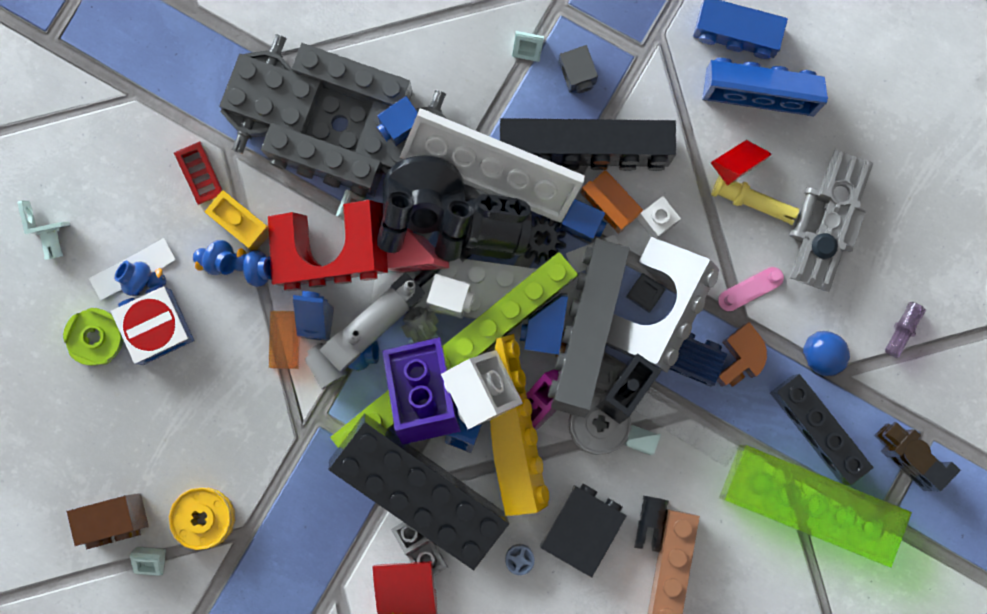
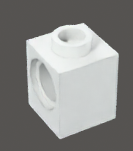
M664 196L642 211L637 218L650 237L656 239L675 226L681 219Z

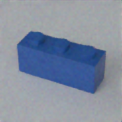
M703 0L693 37L699 38V41L704 44L714 45L718 43L726 45L728 50L734 52L745 50L754 53L755 57L770 59V57L775 58L780 51L788 18L722 0Z

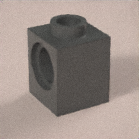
M587 45L559 55L558 62L569 93L574 91L584 93L591 90L597 82L598 75Z

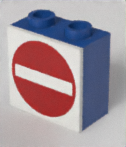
M154 286L146 290L144 296L138 299H126L118 304V308L111 311L134 364L145 365L195 341L172 290L165 286Z

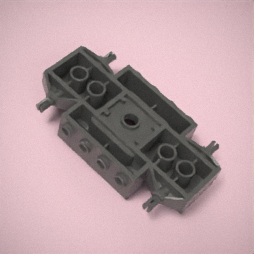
M275 34L271 49L268 51L239 53L219 105L221 108L220 112L237 130V138L231 150L243 154L248 139L251 140L252 137H265L261 150L270 160L271 165L281 169H286L287 166L297 169V174L312 179L313 175L324 179L323 183L334 188H339L340 185L349 187L351 192L363 198H366L367 194L375 196L383 173L386 176L387 172L396 163L404 160L400 158V155L406 143V140L395 146L391 139L386 142L377 129V126L380 125L377 115L405 96L409 100L411 99L413 90L410 80L302 42L291 68L281 54L287 38L282 35L280 37L279 34ZM435 90L431 104L428 107H421V109L446 118L441 110L446 93L442 91L440 93L439 90ZM340 117L347 119L348 126L345 130L336 131L333 129L335 119Z

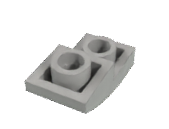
M402 522L391 529L410 562L432 561L433 576L448 568L436 545L406 523Z

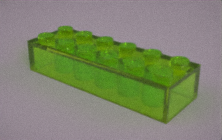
M739 445L719 496L721 500L892 568L912 512L748 445Z

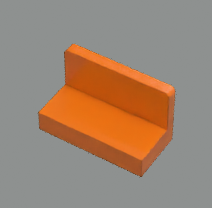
M606 170L593 181L590 180L586 183L580 192L594 208L605 213L603 218L618 234L643 211L636 201Z

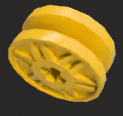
M209 487L195 488L184 492L172 504L169 513V526L174 538L184 547L194 550L209 549L223 543L232 533L236 521L235 509L230 499L221 491ZM198 513L207 514V518L204 519L207 523H198L197 520L201 518L198 516Z

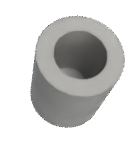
M320 343L307 351L309 356L305 358V361L321 389H325L346 377L347 374L344 370L340 372L320 351L323 347V344Z

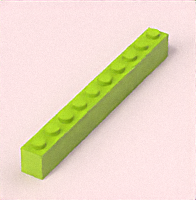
M560 252L443 345L448 370L469 358L485 353L496 344V338L506 336L578 277L577 272ZM389 390L330 437L338 448L364 413L388 430L394 426Z

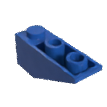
M302 291V296L293 295L297 336L301 338L322 341L330 340L334 307L327 302V299L320 296V293Z

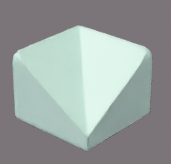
M631 425V431L624 444L626 447L652 455L655 453L661 434Z

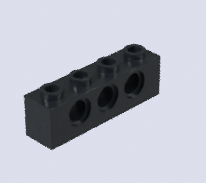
M800 374L792 375L770 392L842 485H853L874 468Z

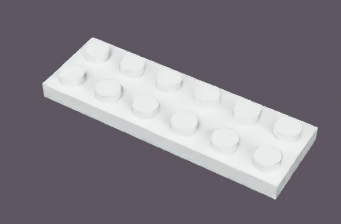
M421 108L418 111L400 155L402 159L421 155L444 159L459 170L464 184L491 195L521 199L530 205L531 211L560 223L583 185L585 177L582 174Z

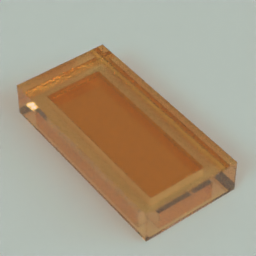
M270 311L269 369H299L300 337L297 336L294 311Z

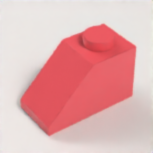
M407 228L402 249L396 253L387 252L388 270L393 272L407 273L449 268V262L442 260L436 255L435 247L424 236L413 233L409 228Z

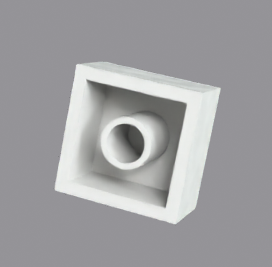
M497 350L469 358L441 374L445 389L451 394L458 408V415L468 429L494 419L523 404Z

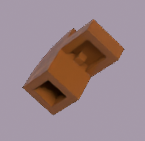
M748 322L722 342L736 361L719 374L717 382L721 387L730 384L731 387L735 386L746 377L743 374L744 371H746L750 378L756 377L765 366L767 360L765 342L751 323Z

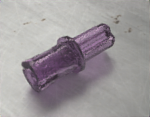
M915 302L908 303L899 322L894 324L896 330L885 349L888 355L898 358L909 338L915 337L917 325L926 312L923 306Z

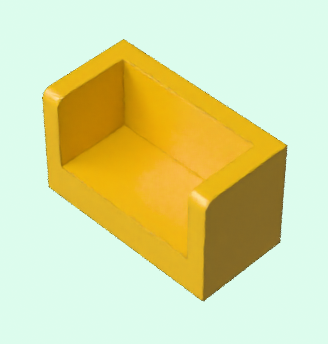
M224 190L220 192L204 211L251 251L258 250L269 236L268 226Z

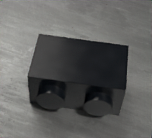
M637 353L628 361L596 407L621 424L630 417L661 373V370Z

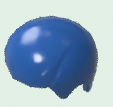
M817 331L808 337L803 347V353L808 366L822 376H835L844 371L849 364L850 351L848 345L842 337L833 332Z

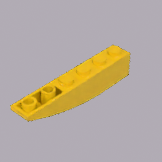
M514 334L496 338L495 350H497L523 404L490 420L493 457L505 516L538 513L549 506V491L544 484L542 474L543 461L538 455L536 445L538 436L535 428L532 426V406L526 396V376L524 371L521 370L519 360L520 347L518 342L515 341Z

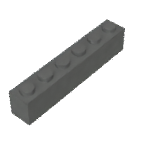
M596 238L592 248L588 246L586 248L582 262L587 264L585 273L580 272L576 289L581 291L578 300L573 299L569 316L574 317L571 326H566L562 342L567 344L565 353H559L555 370L560 371L558 380H552L548 397L553 398L550 407L552 409L584 418L590 411L630 250L629 247Z

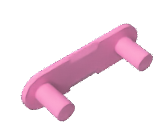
M769 267L723 291L718 298L719 306L725 311H733L770 292L783 283L784 275L782 271L776 267Z

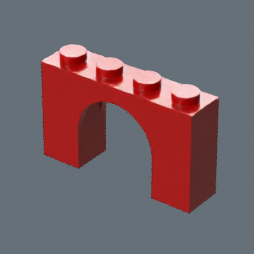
M364 200L343 204L345 221L344 247L333 262L324 266L320 265L311 253L307 215L290 212L268 216L272 285L284 286V291L301 290V285L309 284L311 288L325 287L326 281L333 280L334 284L352 283V278L360 277L361 281L378 279L377 274L388 273L387 252L381 250L376 243L383 217V203Z

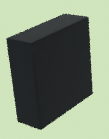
M642 273L626 298L650 313L666 288Z

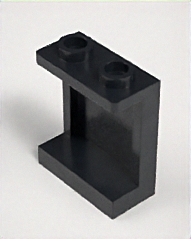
M582 484L579 488L574 485L547 536L542 540L540 548L592 578L627 515L621 512L623 506L608 498L606 503L596 498L595 496L598 492L589 486Z

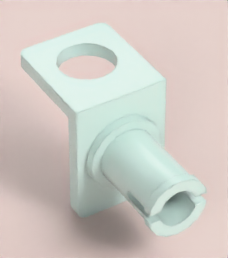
M18 201L24 233L40 235L44 259L62 257L63 253L57 231H60L59 228L70 226V222H59L36 227L30 201Z

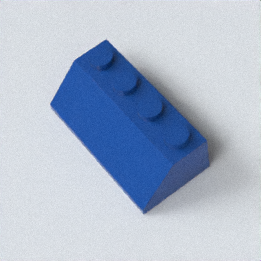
M716 58L711 60L707 66L702 100L814 117L827 104L828 94L825 77L817 76V73L814 71L802 70L797 73L788 71V68L783 66L764 68L760 67V64L756 62L737 64L732 63V60L728 58Z

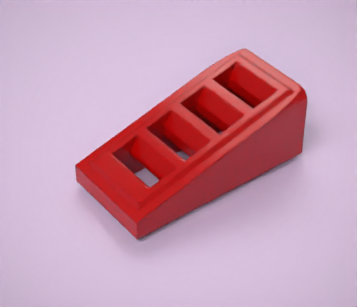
M201 141L174 152L198 205L220 194L223 189ZM199 152L200 158L186 163L184 158ZM204 163L206 168L192 174L190 173L189 168ZM206 173L209 174V179L195 184L193 179ZM213 183L215 189L200 195L198 189Z

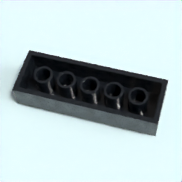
M500 118V141L570 170H577L579 166H591L592 170H607L608 166H619V170L632 171L636 170V166L648 167L649 171L665 170V167H669L676 156V120Z
M365 413L329 460L328 470L473 571L509 526L508 518L503 510L409 444L402 445L398 436Z

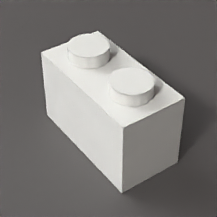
M435 274L426 303L429 309L463 319L464 312L470 313L474 293H471L470 284Z

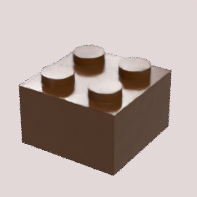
M141 493L124 495L66 511L74 546L85 544L86 550L113 543V536L115 542L141 535L140 529L149 527Z

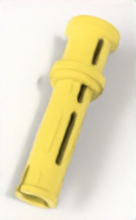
M719 175L712 189L711 196L716 197L719 195L733 201V205L737 207L744 204L787 222L789 225H793L795 222L793 218L796 219L799 213V208L797 207L795 208L750 189V185L745 181L742 183L734 181L727 186Z

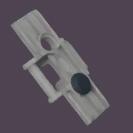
M835 149L821 190L806 187L804 192L806 198L795 230H791L789 235L802 242L790 279L823 291H830L843 251H853L866 213L865 210L860 208V201L873 166L872 162ZM837 186H843L848 190L849 196L846 201H839L835 198L834 189ZM816 201L824 202L823 210L825 213L819 229L815 233L806 232Z

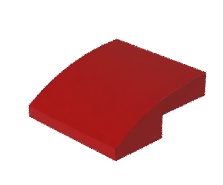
M432 561L377 564L372 566L378 614H438Z

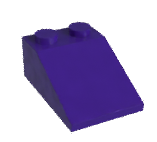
M438 337L382 350L394 428L402 445L461 432L456 404L451 394L446 391L444 380L441 376L442 373L448 371L441 338Z

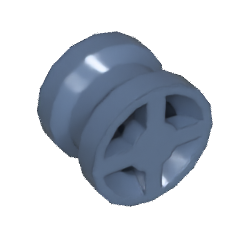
M516 544L508 549L505 562L511 573L525 575L534 566L535 558L528 546Z

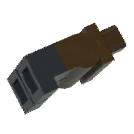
M897 422L891 425L886 423L874 435L885 446L881 452L886 457H891L923 491L941 492L961 471L953 462H940L931 453L929 445L923 440H918L921 435L915 429L905 430Z

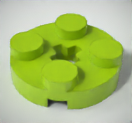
M89 308L76 313L68 320L63 332V340L66 343L71 358L89 366L110 363L120 352L124 341L113 315L99 308ZM97 329L100 340L90 345V339L87 337V334L89 332L94 333Z

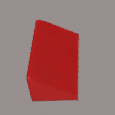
M745 140L713 160L711 164L728 186L759 166L772 154L762 147Z

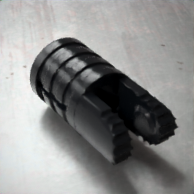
M643 495L641 517L638 522L634 548H643L647 527H652L654 532L651 548L654 552H660L669 500Z

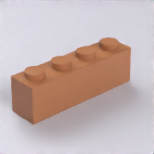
M667 509L660 552H658L647 614H683L700 516Z

